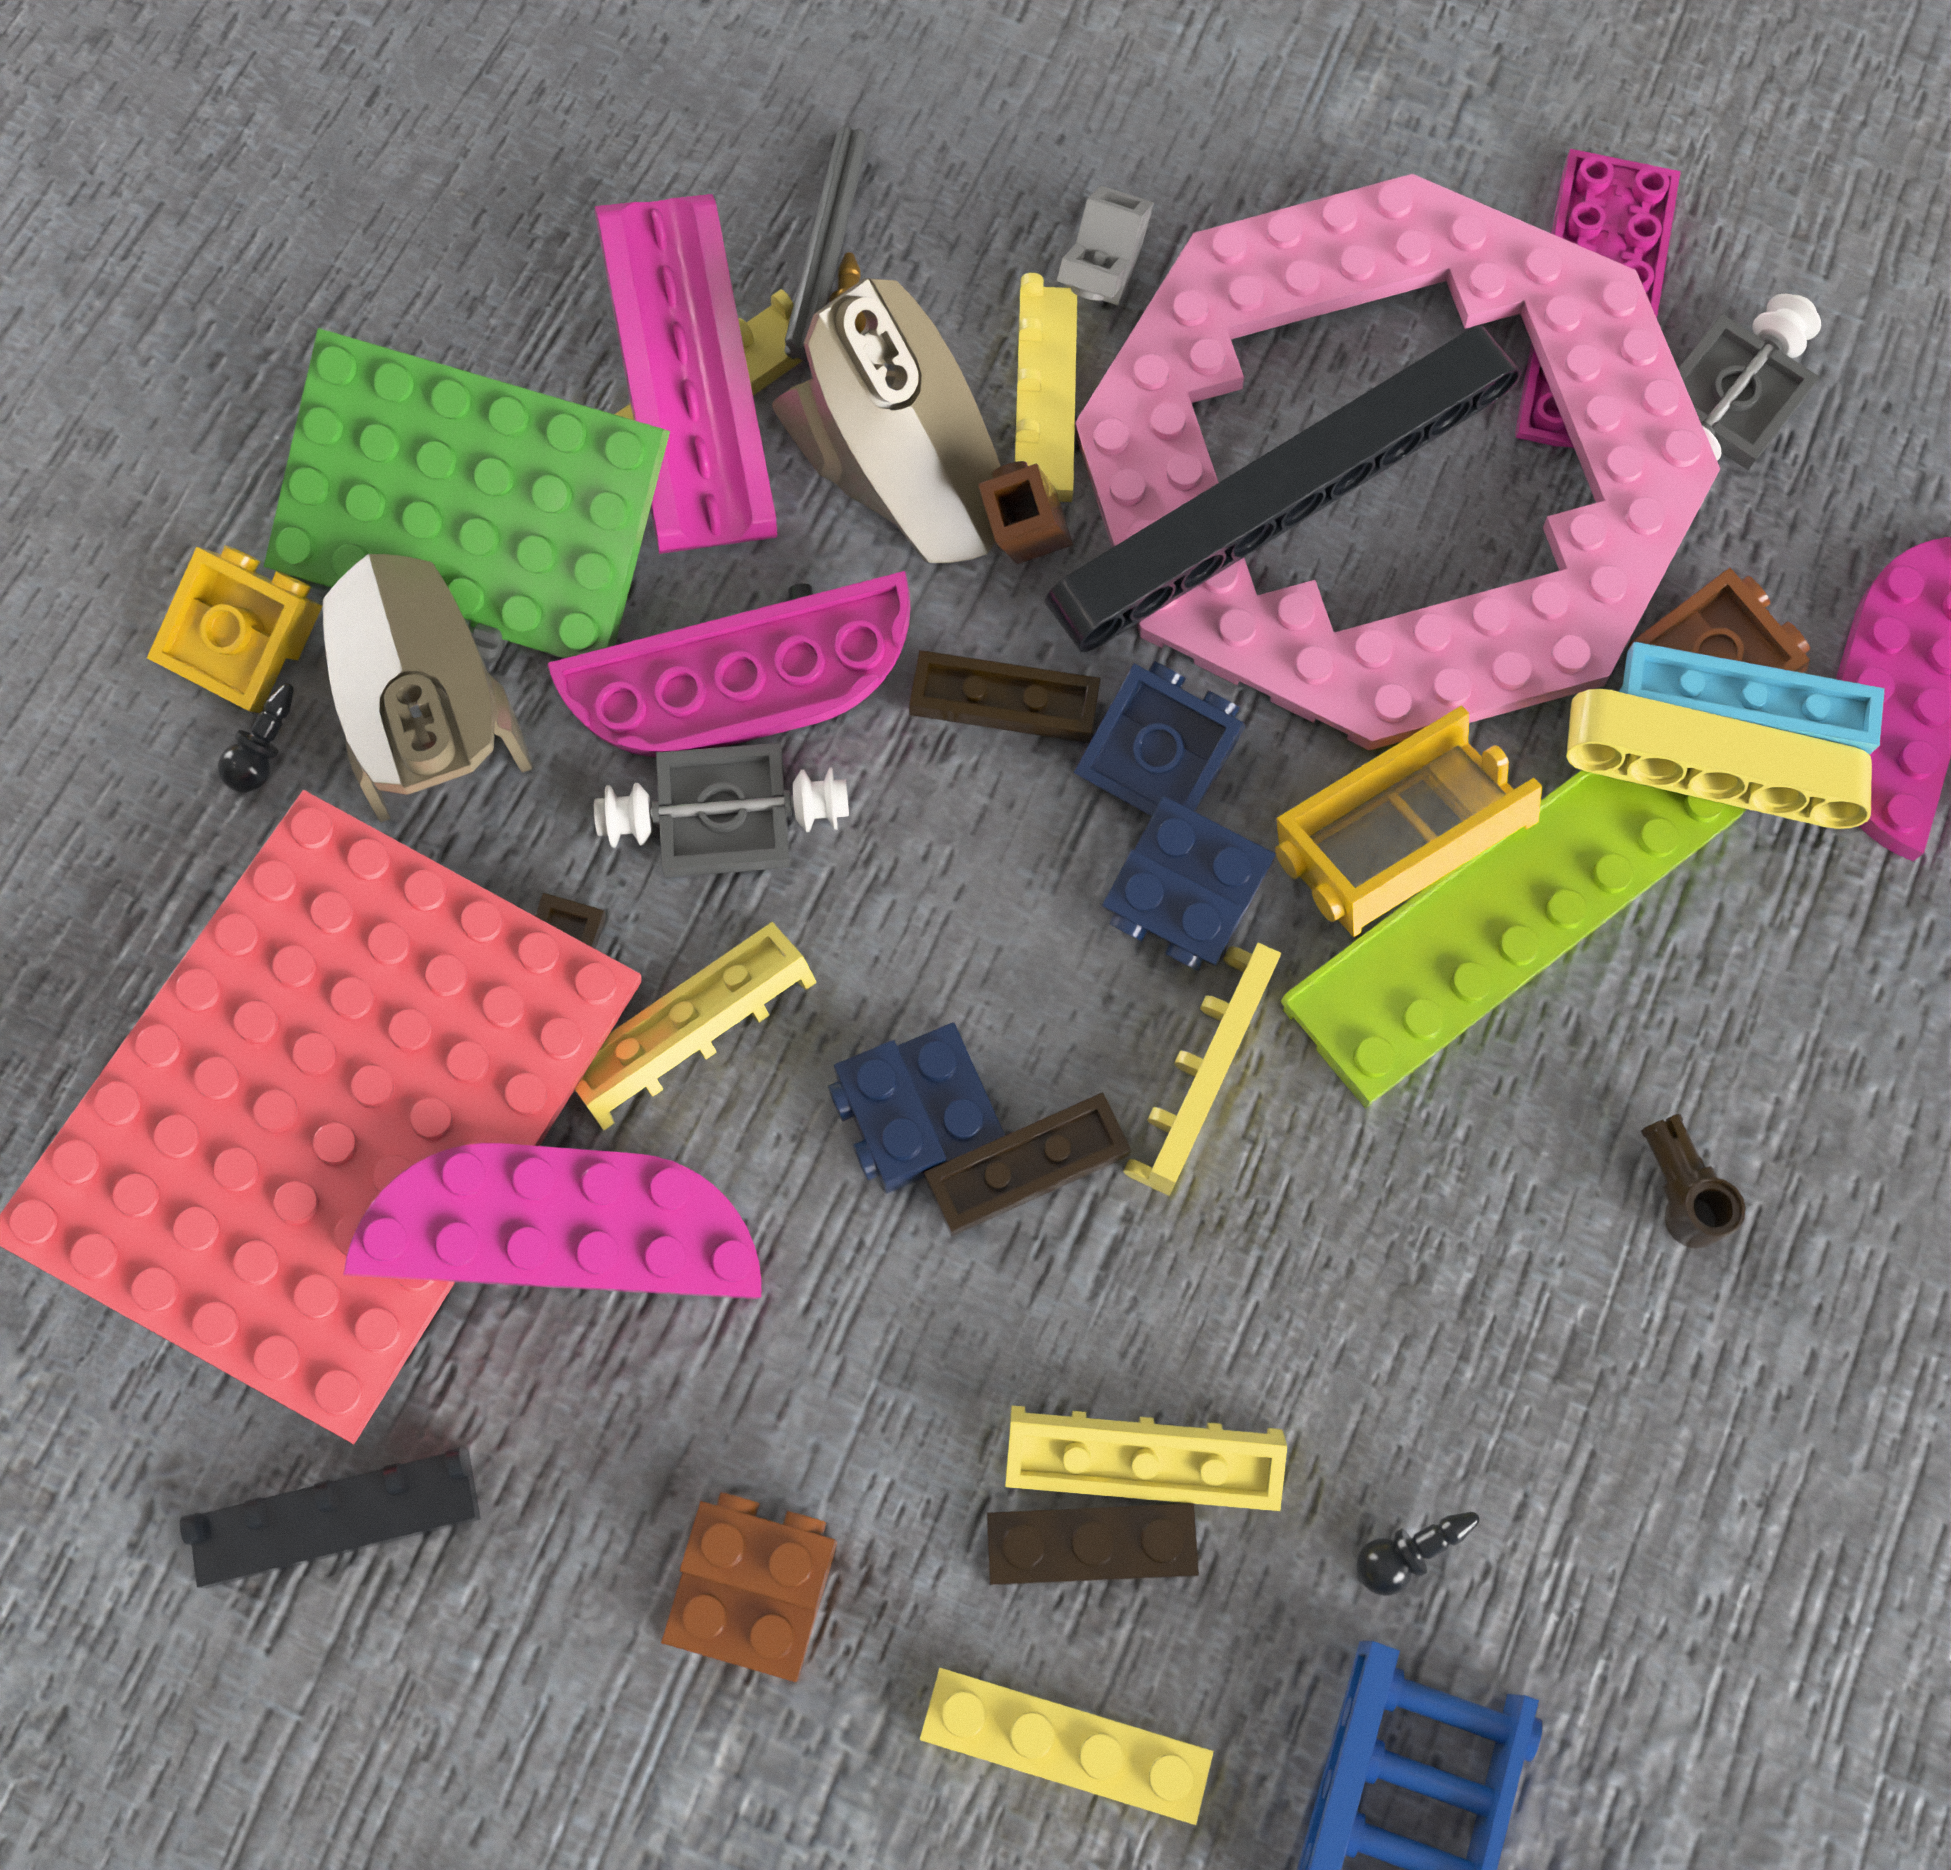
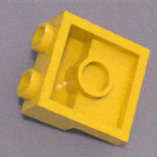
M227 545L224 546L221 554L196 547L147 655V659L247 711L259 713L264 708L263 705L271 693L286 658L298 661L323 606L307 598L311 586L279 571L275 572L272 580L257 573L256 570L260 560Z

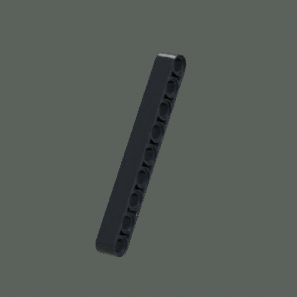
M1482 325L1475 326L1070 573L1049 591L1045 598V604L1080 652L1092 651L1493 404L1514 386L1521 375V370Z

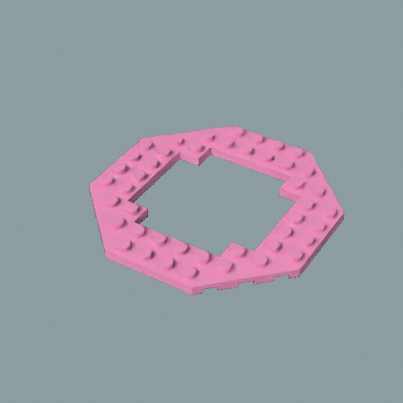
M1414 174L1193 233L1075 422L1076 438L1111 547L1113 548L1219 483L1192 403L1243 389L1244 376L1231 339L1445 281L1465 329L1510 316L1521 315L1596 501L1594 504L1547 516L1543 530L1559 571L1333 632L1316 580L1257 595L1245 558H1242L1136 624L1142 639L1161 648L1165 644L1193 658L1195 665L1236 685L1242 682L1271 696L1270 702L1313 723L1317 719L1348 734L1347 740L1367 750L1402 742L1461 705L1469 712V723L1605 686L1720 471L1719 464L1635 269Z

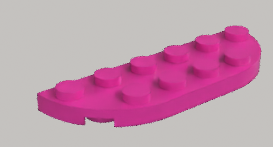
M1951 537L1930 540L1906 550L1892 560L1874 579L1857 607L1836 676L1837 680L1885 688L1880 746L1870 754L1872 760L1871 816L1867 822L1859 827L1883 847L1913 862L1925 852L1951 758Z
M902 571L549 662L548 667L561 698L586 728L603 741L637 755L656 757V752L727 747L832 719L858 705L884 681L892 670L903 648L909 627L911 609L906 573Z
M478 1143L446 1149L426 1157L399 1174L379 1193L360 1220L348 1249L343 1272L344 1276L747 1299L761 1298L759 1260L748 1228L732 1203L703 1176L676 1162L651 1155L505 1143Z

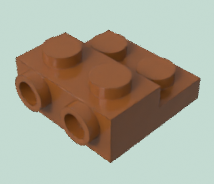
M1730 567L1628 644V649H1630L1634 642L1800 673L1807 671L1810 659L1805 654L1810 650V646L1801 632L1789 621L1780 625L1766 609L1771 602L1761 586L1748 575L1741 580Z
M720 1492L716 1505L700 1501L679 1570L682 1572L661 1643L789 1681L798 1682L838 1542L835 1539L823 1536L827 1522L786 1511L783 1524L756 1517L760 1503Z

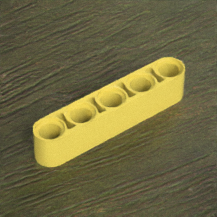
M1590 689L1578 693L1572 699L1566 757L1568 762L1575 768L1827 828H1853L1867 822L1871 816L1872 760L1867 752L1859 748L1613 690Z

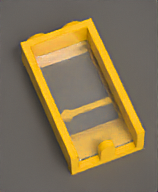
M1462 705L1276 818L1279 845L1275 847V853L1280 865L1291 878L1297 879L1301 877L1312 890L1313 899L1325 918L1331 922L1338 919L1353 938L1361 933V928L1515 831L1522 827L1527 830L1539 822L1542 785L1533 777L1521 786L1513 789L1507 783L1509 762L1504 751L1499 746L1493 745L1485 750L1481 756L1468 743L1469 712Z

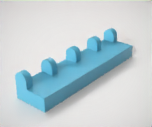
M1634 642L1627 651L1623 686L1619 692L1856 747L1864 750L1869 755L1880 746L1885 688Z

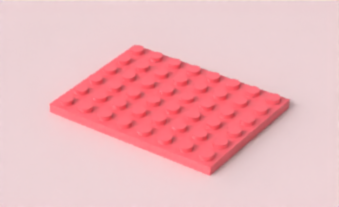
M303 790L0 1213V1247L354 1445L455 1283L449 1281L344 1276L346 1256L360 1220L379 1193L394 1178L428 1156L446 1149L478 1143L540 1146L641 984V974Z

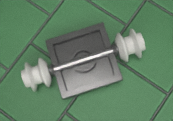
M1778 294L1774 296L1767 304V312L1761 313L1754 320L1752 326L1753 333L1724 314H1721L1678 368L1717 461L1722 453L1749 471L1819 380L1820 376L1792 359L1804 352L1807 340L1814 338L1821 328V320L1816 308L1807 298L1792 294Z
M781 743L656 752L658 800H652V806L649 794L639 783H634L630 796L617 797L612 787L606 785L605 798L594 800V819L597 835L608 836L612 848H616L621 834H633L639 845H644L653 831V823L655 827H660L661 863L665 878L790 868L787 817L793 816L792 808L795 811L796 821L806 832H810L814 819L827 818L834 830H838L837 817L849 816L846 779L834 780L832 767L828 769L824 781L811 782L805 770H801L793 782V796H791L790 790H785Z

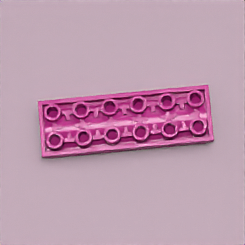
M1570 149L1562 173L1551 234L1635 269L1657 318L1681 171ZM1531 342L1515 436L1519 439L1547 445L1574 448Z
M706 194L670 198L654 202H630L595 206L594 211L633 419L670 431L650 508L659 554L776 538V514L720 221L713 195Z

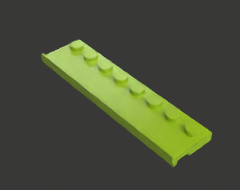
M1581 770L1541 800L1538 823L1527 830L1524 827L1520 828L1427 886L1288 991L1281 1000V1003L1285 1006L1283 1011L1291 1020L1295 1018L1316 1043L1317 1052L1363 1107L1367 1108L1738 820L1746 810L1737 806Z

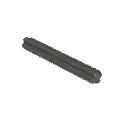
M843 126L836 134L785 337L786 345L784 351L791 359L799 358L805 362L808 361L804 348L808 329L813 315L826 306L829 301L866 148L865 142L867 137L860 128L852 130L848 126Z

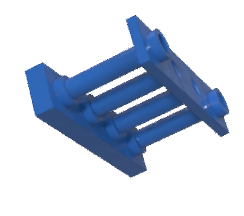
M1359 1641L1297 1870H1341L1345 1856L1354 1858L1357 1852L1406 1870H1497L1524 1760L1531 1762L1534 1759L1542 1736V1720L1535 1717L1539 1700L1526 1695L1507 1694L1503 1713L1404 1678V1670L1396 1667L1400 1650L1375 1641ZM1397 1706L1495 1741L1485 1784L1482 1785L1386 1750L1385 1742L1377 1739L1384 1710L1393 1712ZM1378 1778L1477 1814L1466 1859L1366 1823L1365 1814L1357 1811L1364 1783L1374 1784Z

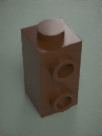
M1018 461L1003 465L992 472L993 479L978 484L996 544L1017 565L1073 546L1057 490L1037 463L1028 466L1027 462Z

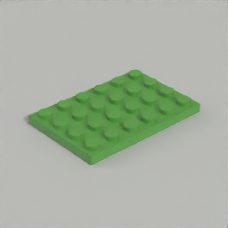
M318 328L263 567L332 588L345 573L368 554H389L417 558L433 562L453 595L463 618L471 620L470 626L476 627L477 624L481 623L497 628L501 631L503 640L562 658H569L615 646L670 431Z

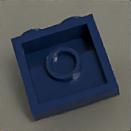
M1153 661L1149 670L1134 663L1074 773L1151 816L1163 796L1196 812L1213 780L1217 779L1246 727L1244 722L1235 718L1240 707L1209 690L1206 692L1203 700L1181 689L1186 678L1156 661Z
M1163 796L1134 850L1130 851L1102 906L1114 913L1109 925L1139 941H1143L1147 931L1170 943L1165 952L1166 955L1196 971L1200 970L1204 961L1217 967L1273 863L1276 853Z
M954 1022L902 1044L896 1045L895 1040H892L834 1064L837 1082L828 1085L831 1098L842 1122L851 1118L855 1120L863 1140L853 1144V1148L867 1181L879 1177L886 1194L923 1179L924 1172L1005 1136Z

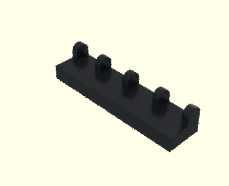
M460 1447L448 1450L444 1454L404 1464L395 1463L387 1465L383 1469L335 1481L327 1480L315 1483L311 1487L267 1498L258 1497L246 1500L243 1504L219 1510L182 1516L180 1519V1532L184 1543L192 1546L197 1588H210L480 1520L481 1517L470 1453L468 1450Z

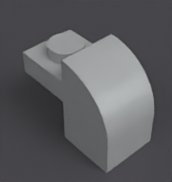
M1100 185L1087 198L1076 244L1062 258L1057 281L1064 283L1065 288H1071L1074 294L1082 298L1103 300L1119 305L1133 275L1154 202Z

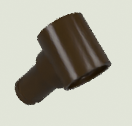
M1676 1114L1668 1117L1666 1121L1664 1119L1643 1128L1640 1132L1646 1138L1667 1181V1184L1662 1186L1669 1201L1664 1217L1667 1230L1674 1240L1683 1246L1695 1249L1708 1247L1739 1229L1745 1219L1746 1206L1743 1196L1734 1185L1724 1179L1717 1178L1712 1166L1705 1167L1682 1122L1681 1114ZM1695 1199L1705 1202L1713 1210L1715 1216L1714 1228L1700 1222L1695 1215L1693 1208Z

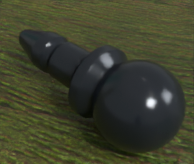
M283 684L268 697L263 705L264 711L259 712L251 727L252 732L238 730L235 736L238 744L228 747L221 754L218 761V773L223 783L230 789L238 792H251L260 788L266 782L270 772L268 759L276 757L279 752L270 742L274 741L283 725L282 719L287 718L291 709L294 692L291 684Z
M1475 1512L1449 1515L1441 1519L1438 1525L1432 1524L1415 1533L1413 1538L1402 1528L1395 1532L1394 1540L1380 1538L1367 1543L1361 1549L1357 1558V1573L1360 1581L1368 1590L1378 1595L1390 1596L1401 1592L1410 1582L1412 1574L1423 1576L1427 1573V1567L1423 1559H1431L1447 1550L1450 1544L1457 1545L1462 1542L1478 1525L1480 1521L1479 1515Z

